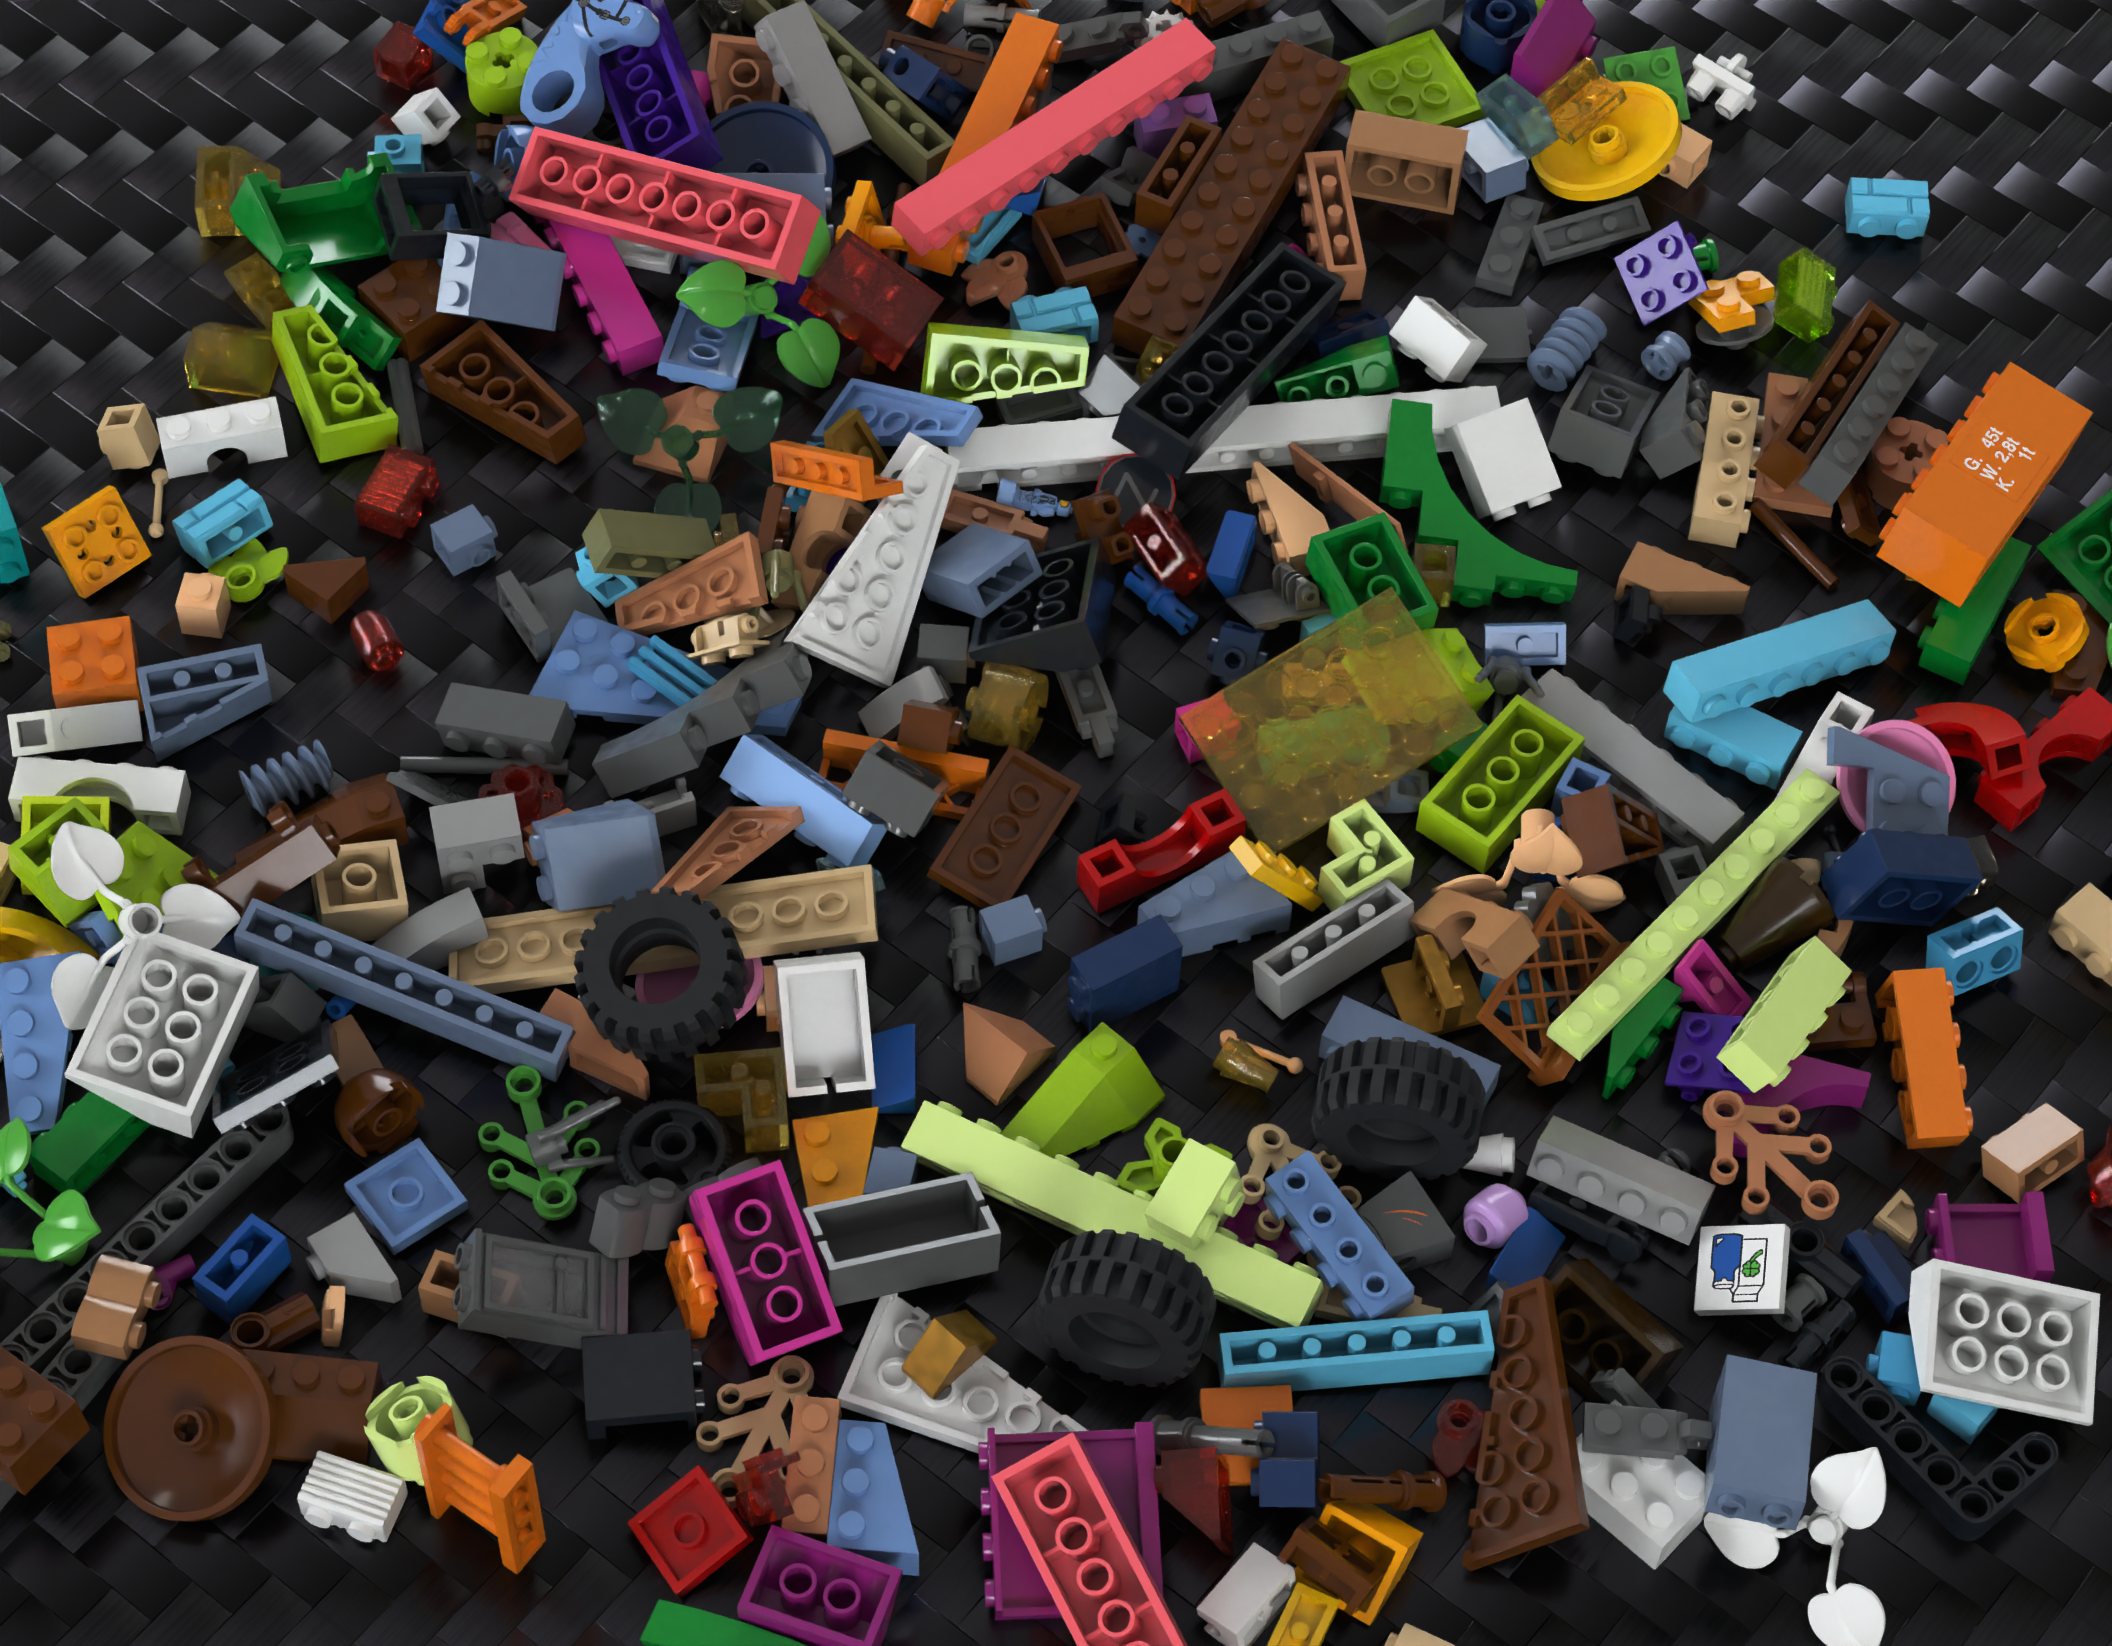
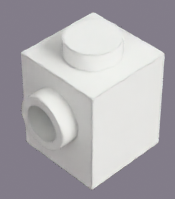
M436 87L413 95L391 120L404 135L421 134L423 146L427 144L436 146L449 135V129L461 116Z

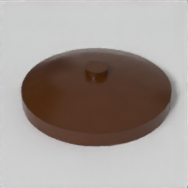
M179 1336L155 1344L141 1353L129 1364L116 1382L104 1417L103 1441L107 1463L117 1485L135 1505L147 1513L171 1521L197 1522L213 1519L226 1514L243 1503L263 1480L276 1449L278 1411L274 1393L264 1372L240 1348L228 1342L210 1337Z

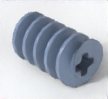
M1574 306L1566 308L1559 315V319L1553 323L1551 329L1544 335V338L1537 344L1536 349L1528 356L1527 367L1532 378L1547 390L1555 392L1564 391L1568 387L1567 383L1575 378L1576 372L1591 357V352L1599 346V341L1606 337L1607 329L1604 322L1592 311Z
M318 739L313 742V754L304 745L298 747V760L287 751L282 754V766L274 758L267 759L266 773L259 765H252L250 768L251 779L243 771L239 770V776L253 808L264 818L268 815V803L272 802L275 806L283 800V797L287 796L295 805H298L299 791L303 790L313 799L315 798L314 785L319 784L326 793L331 791L330 778H333L334 774L328 756Z

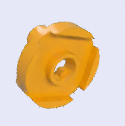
M2045 593L2047 598L2033 601L2032 597L2019 603L2008 615L2004 625L2006 644L2012 657L2021 665L2032 669H2043L2049 673L2057 672L2083 647L2090 633V628L2079 604L2071 597L2060 593ZM2051 625L2054 626L2053 631L2049 635H2039V629L2047 630Z

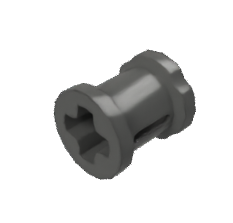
M1800 1273L1792 1281L1793 1285L1786 1291L1784 1314H1771L1775 1321L1788 1331H1798L1802 1327V1319L1814 1308H1820L1828 1300L1823 1287L1813 1277L1805 1273Z

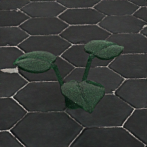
M741 387L723 394L713 406L712 416L715 422L722 428L711 431L697 430L693 433L683 425H673L660 432L659 430L664 427L667 421V409L663 400L656 393L643 388H631L597 397V410L601 425L610 441L619 450L630 455H644L652 449L655 438L661 440L664 451L678 461V466L682 470L686 485L673 483L665 487L656 499L655 514L704 518L707 520L711 535L716 530L721 518L722 501L717 489L712 484L698 483L693 485L688 461L698 454L699 440L718 438L726 434L728 444L736 451L745 453L759 451L766 447L773 439L778 428L783 404L782 396L771 389L764 387Z

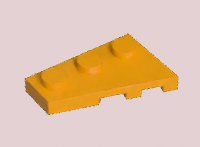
M879 1107L792 1120L807 1207L863 1195L871 1162Z

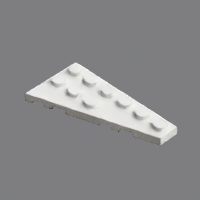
M930 445L919 446L896 479L903 481V493L887 496L882 499L785 638L784 643L794 642L797 649L881 688L892 686L960 460Z
M898 1293L879 1298L837 1399H840L841 1407L975 1453H978V1442H987L988 1428H995V1434L1088 1431L1068 1415H1061L1044 1403L1042 1396L1031 1388L1025 1389L1009 1377V1373L985 1355L978 1359L933 1400L902 1371V1365L932 1320H930L929 1314L918 1306L916 1308L912 1307L901 1299Z

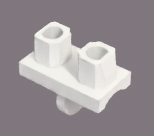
M1738 53L1731 60L1721 55L1717 62L1714 63L1698 54L1692 62L1694 73L1686 85L1687 93L1691 97L1704 102L1712 90L1717 91L1722 95L1715 103V108L1721 115L1730 120L1737 116L1743 108L1751 111L1757 103L1756 99L1753 98L1755 87L1749 84L1753 74L1744 69L1747 63V58L1744 55Z

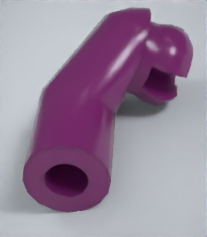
M190 1254L155 1268L157 1282H161L162 1289L158 1304L152 1310H163L168 1307L172 1301L177 1283L194 1276L198 1272Z

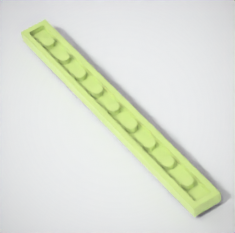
M1807 768L1548 1027L1546 1036L1577 1060L1581 1061L1688 953L1697 940H1700L1758 882L1769 865L1780 856L1783 857L1837 802L1840 792Z

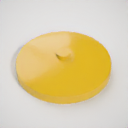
M1634 81L1598 85L1568 98L1542 121L1531 143L1530 155L1532 165L1541 184L1548 191L1559 197L1575 201H1598L1617 197L1647 183L1667 166L1680 145L1682 123L1673 100L1664 91L1655 86Z

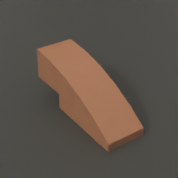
M555 988L539 1013L574 1027V1036L568 1044L570 1066L647 1101L651 1094L649 1073L642 1061L635 1058L631 1049L628 1053L624 1054L613 1047L610 1039L604 1040L596 1030L592 1020H590L582 1002Z

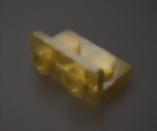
M1585 57L1537 97L1533 105L1543 129L1566 143L1573 145L1626 101L1627 97L1622 87L1599 75L1593 59Z

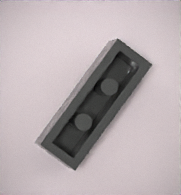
M452 682L435 721L444 746L458 752L470 750L487 753L495 758H522L536 765L548 763L559 766L576 726L567 701Z

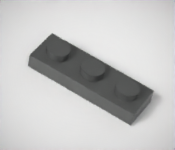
M1515 194L1506 196L1476 275L1475 287L1512 297L1533 240L1530 230L1533 226L1539 224L1544 202Z
M1635 196L1535 225L1530 230V234L1543 266L1648 236L1651 232V227L1639 197Z

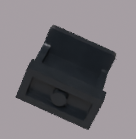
M690 1329L581 1338L585 1416L589 1440L607 1438L606 1427L686 1420L688 1422V1430L697 1429V1414L705 1413L704 1386L695 1387L694 1373L703 1372L701 1345L692 1346Z

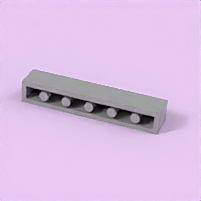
M1551 668L1537 681L1545 693L1543 698H1538L1530 688L1521 696L1585 737L1581 761L1610 773L1609 785L1656 812L1660 830L1681 847L1687 848L1698 845L1707 866L1739 835L1745 813L1739 809L1733 800L1721 796L1709 787L1698 774L1689 772L1676 762L1668 751L1656 747L1644 738L1635 726L1623 722L1611 713L1610 709L1603 702L1594 700L1582 691L1571 678L1562 676Z

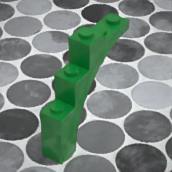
M1392 399L1388 414L1379 502L1388 503L1391 507L1397 509H1407L1411 506L1418 507L1414 551L1423 552L1426 556L1432 558L1454 556L1449 601H1456L1462 606L1470 608L1482 605L1489 606L1493 592H1500L1508 598L1531 596L1539 597L1547 603L1571 602L1577 586L1578 571L1549 565L1517 552L1491 535L1462 505L1451 489L1438 460L1432 433V404Z

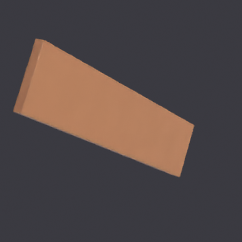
M1292 442L1288 445L1296 474L1317 490L1318 497L1326 504L1333 501L1358 521L1385 512ZM1385 512L1408 553L1400 522Z

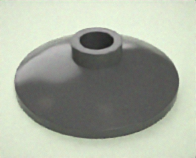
M1751 306L1755 310V325L1719 333L1702 318L1696 325V335L1707 344L1726 346L1732 350L1742 349L1748 346L1749 342L1769 333L1774 326V317L1765 308Z

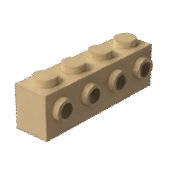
M1716 391L1712 392L1688 540L1736 548L1739 533L1747 534L1751 510L1744 509L1745 501L1752 502L1756 478L1749 477V470L1756 471L1757 468L1753 465L1760 454V447L1753 446L1754 439H1761L1765 416L1758 415L1760 399Z

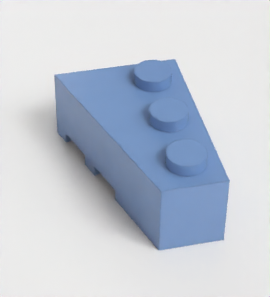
M840 1419L827 1544L902 1569V1575L919 1576V1552L886 1424Z

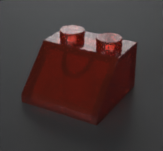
M1216 1447L1161 1451V1465L1154 1466L1156 1492L1162 1493L1164 1501H1167L1180 1517L1223 1555H1234L1228 1462Z

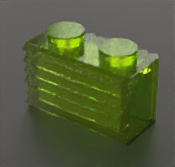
M1801 248L1778 265L1780 269L1778 270L1779 275L1777 279L1779 280L1776 283L1778 286L1775 289L1777 291L1775 297L1777 298L1774 301L1776 304L1773 307L1775 310L1772 314L1774 315L1775 323L1806 343H1810L1831 330L1834 324L1832 306L1838 292V287L1835 285L1836 267H1831V263H1825V259H1819V256L1814 255V252H1808V248Z

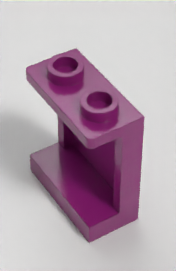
M2026 1191L2020 1204H1948L1947 1193H1937L1932 1208L1926 1209L1925 1230L1927 1235H1933L1934 1248L1930 1252V1260L1934 1258L2037 1281L2050 1282L2055 1269L2043 1191Z

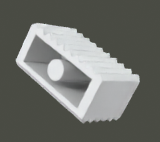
M319 1450L316 1459L313 1460L312 1467L309 1469V1474L305 1478V1483L302 1484L301 1491L298 1493L297 1500L301 1514L304 1515V1518L309 1523L317 1527L329 1528L330 1525H336L339 1528H345L347 1533L357 1540L372 1542L373 1539H379L382 1542H387L408 1495L405 1478Z

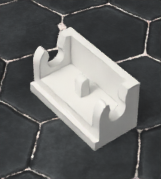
M1254 1542L1196 1608L1197 1614L1208 1622L1204 1627L1206 1632L1225 1646H1252L1286 1607L1297 1584L1294 1568L1287 1563L1284 1565L1277 1560L1278 1557Z

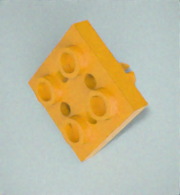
M857 180L852 196H848L846 200V215L843 224L837 227L835 242L837 248L841 249L844 258V271L850 276L854 291L869 292L883 249L908 251L907 241L892 226H886L872 181Z
M110 485L41 528L76 592L84 599L152 556L115 487ZM116 527H119L120 530L118 535L116 534ZM82 553L86 554L85 556L83 555L81 559L78 558V556H81ZM112 556V561H111V563L108 564V565H105L104 562L109 561V558Z

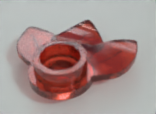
M1466 1399L1450 1400L1440 1408L1436 1420L1439 1433L1433 1440L1431 1449L1434 1463L1439 1472L1445 1477L1453 1476L1463 1466L1467 1471L1476 1475L1485 1411H1491V1409L1479 1410L1472 1402ZM1455 1418L1463 1419L1467 1426L1464 1428L1456 1427L1451 1423V1420Z

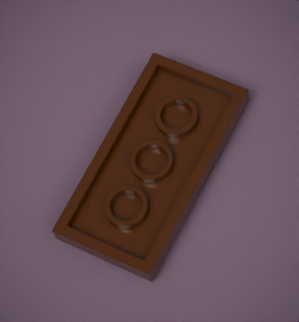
M1010 744L930 867L927 877L982 909L1013 899L1078 797L1082 786Z

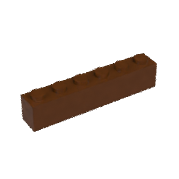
M1869 300L1846 325L1753 466L1783 489H1786L1810 463L1901 323Z

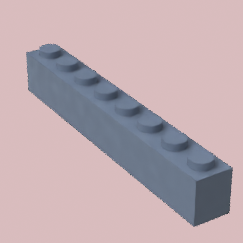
M251 899L234 933L236 954L282 973L291 972L302 981L513 1066H531L539 1072L540 1077L555 1083L569 1056L568 1044L574 1036L573 1026L257 899Z

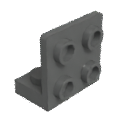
M572 568L562 570L529 587L525 582L519 584L511 570L496 576L499 605L538 663L550 657L574 610L608 622L589 592L581 586Z

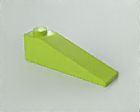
M1101 1022L1068 1054L1000 1134L1014 1141L1017 1136L1024 1137L1040 1146V1153L1054 1158L1056 1154L1067 1156L1084 1147L1086 1150L1099 1145L1101 1139L1120 1130L1124 1133L1135 1128L1165 1099V1094L1136 1049L1105 1023Z

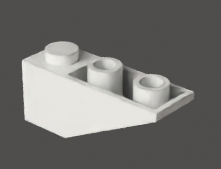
M1838 691L1818 720L1775 800L1807 768L1834 787L1838 766L1827 765L1828 728L1840 726L1857 734L1862 729L1870 726L1875 710Z
M138 700L7 715L13 757L143 741Z

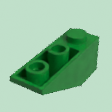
M1388 335L1347 346L1274 380L1280 402L1286 403L1311 401L1319 398L1338 399L1350 398L1356 395L1366 396L1400 386L1398 369Z
M1665 977L1609 1031L1602 1097L1608 1099L1617 1087L1623 1090L1629 1084L1636 1072L1634 1065L1641 1057L1647 1060L1652 1055L1660 1041V1038L1657 1037L1664 1027L1671 1030L1683 1012V1008L1679 1006L1683 989Z

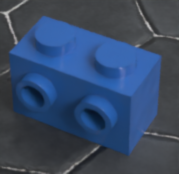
M251 1213L192 1277L199 1302L229 1324H232L235 1318L248 1311L292 1262L287 1238Z

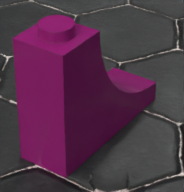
M1800 1054L1796 1059L1789 1061L1788 1065L1792 1069L1777 1086L1772 1087L1768 1083L1755 1093L1752 1091L1750 1094L1734 1092L1741 1097L1745 1105L1779 1107L1783 1104H1789L1797 1108L1799 1113L1807 1109L1831 1105L1850 1106L1861 1109L1872 1073ZM1725 1111L1724 1117H1731L1728 1112ZM1785 1115L1779 1117L1782 1122L1790 1118ZM1751 1124L1762 1134H1771L1775 1130L1772 1124ZM1734 1135L1733 1156L1745 1158L1747 1157V1146Z

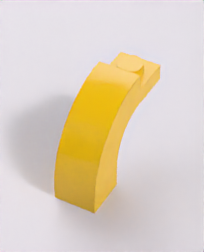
M0 907V963L81 951L93 956L97 961L99 960L100 955L91 946L66 928L32 913Z

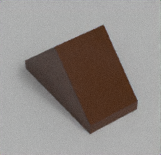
M366 557L283 565L288 595L331 624L370 587Z

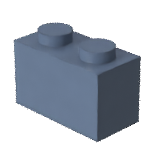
M1489 117L1458 128L1469 130L1462 177L1485 203L1526 189V172L1529 170L1528 159L1522 150H1518L1503 129H1499Z

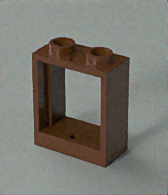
M1104 192L1091 196H1082L1074 201L1056 206H1047L1032 212L1031 238L1057 290L1067 286L1073 289L1086 286L1090 297H1095L1133 285L1138 273V258ZM1097 226L1111 255L1065 267L1052 239Z

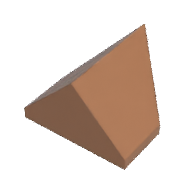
M963 1002L966 1082L995 1105L999 1106L1055 1051L1056 1046L1022 1020Z

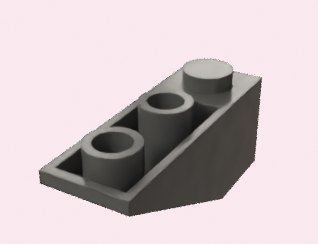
M1690 367L1684 369L1642 429L1639 451L1659 479L1690 466L1702 458L1711 392L1704 379H1698Z

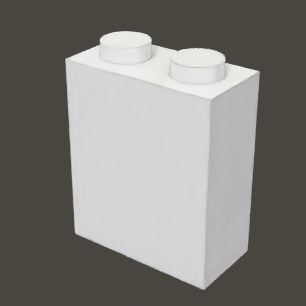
M1528 397L1457 423L1444 430L1478 519L1492 515L1494 522L1516 514L1514 506L1526 501L1530 509L1552 500L1550 492L1562 487Z

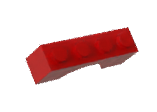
M2091 687L2087 688L2078 697L2074 694L2069 696L2058 709L2057 715L2051 720L2047 717L2043 718L2034 727L2030 735L2031 737L2027 739L2031 762L2030 769L1991 780L1985 769H1983L1977 777L1976 782L1979 786L1973 801L2010 832L2039 807L2046 789V785L2039 772V765L2049 759L2061 756L2076 757L2092 763L2112 746V704Z
M1226 788L1189 804L1184 814L1174 825L1149 841L1136 845H1123L1116 839H1113L1079 855L1077 883L1096 913L1099 914L1230 852L1229 846L1240 835L1245 838L1247 819Z

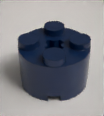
M1466 0L1460 28L1459 49L1469 60L1485 67L1486 71L1491 74H1502L1507 69L1512 68L1514 53L1537 17L1535 0Z

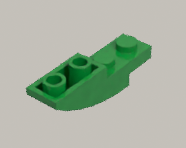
M324 266L305 269L297 274L283 272L279 281L296 307L311 304L338 338V345L340 347L348 348L374 371H383L387 362L391 359L402 338L354 299L356 293Z

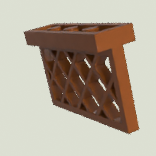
M1563 888L1554 890L1534 922L1532 929L1537 941L1541 938H1548L1552 961L1539 962L1536 950L1527 959L1528 963H1523L1506 980L1499 979L1476 1016L1487 1029L1531 1069L1527 1077L1538 1087L1564 1080L1576 1060L1574 1056L1546 1036L1548 1027L1553 1022H1549L1545 999L1558 998L1562 1014L1632 944L1630 941L1619 943ZM1560 906L1569 914L1571 930H1558L1556 912ZM1584 935H1592L1603 946L1596 958L1588 959ZM1573 936L1577 960L1563 959L1560 937ZM1578 966L1581 984L1577 990L1568 989L1565 967ZM1540 969H1554L1556 992H1544ZM1520 970H1529L1532 994H1519L1516 976ZM1534 1000L1538 1024H1524L1521 1001ZM1500 1002H1509L1513 1026H1505L1493 1015ZM1539 1030L1542 1048L1538 1055L1528 1048L1526 1031Z

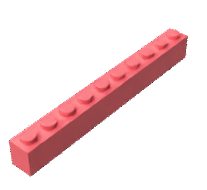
M1186 17L894 203L891 226L921 257L932 249L939 250L950 241L951 237L960 231L971 230L985 215L992 211L998 212L1002 210L1013 197L1021 192L1028 193L1033 190L1041 179L1051 173L1057 174L1061 172L1071 160L1080 154L1083 156L1089 154L1099 142L1108 136H1117L1125 129L1127 124L1138 117L1140 119L1147 117L1158 104L1166 99H1175L1189 84L1194 81H1203L1213 70L1212 64L1216 47Z

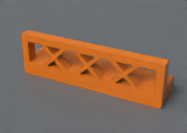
M787 440L770 442L773 482L862 502L903 493V481L874 475L873 458Z
M827 728L823 739V760L819 774L827 780L831 766L847 769L853 774L865 752L880 740L950 782L951 784L943 796L942 802L939 803L933 815L962 820L969 808L954 805L949 797L962 791L976 794V798L989 778L988 759L952 752L941 754L900 746L894 741ZM830 781L841 790H844L848 781L844 783Z

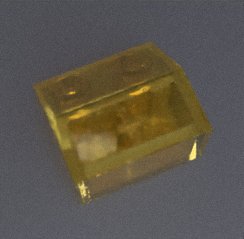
M199 146L197 152L194 207L200 236L244 235L236 227L229 211L247 174L265 172L268 181L276 180L281 189L280 169L239 146Z

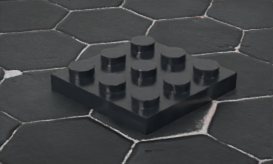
M329 1019L324 1020L219 1079L213 1092L212 1120L221 1134L230 1129H233L234 1132L241 1131L252 1125L257 1120L256 1115L271 1106L273 1110L283 1108L297 1097L296 1092L309 1085L312 1088L320 1087L335 1077L336 1073L334 1071L340 1068L337 1032Z

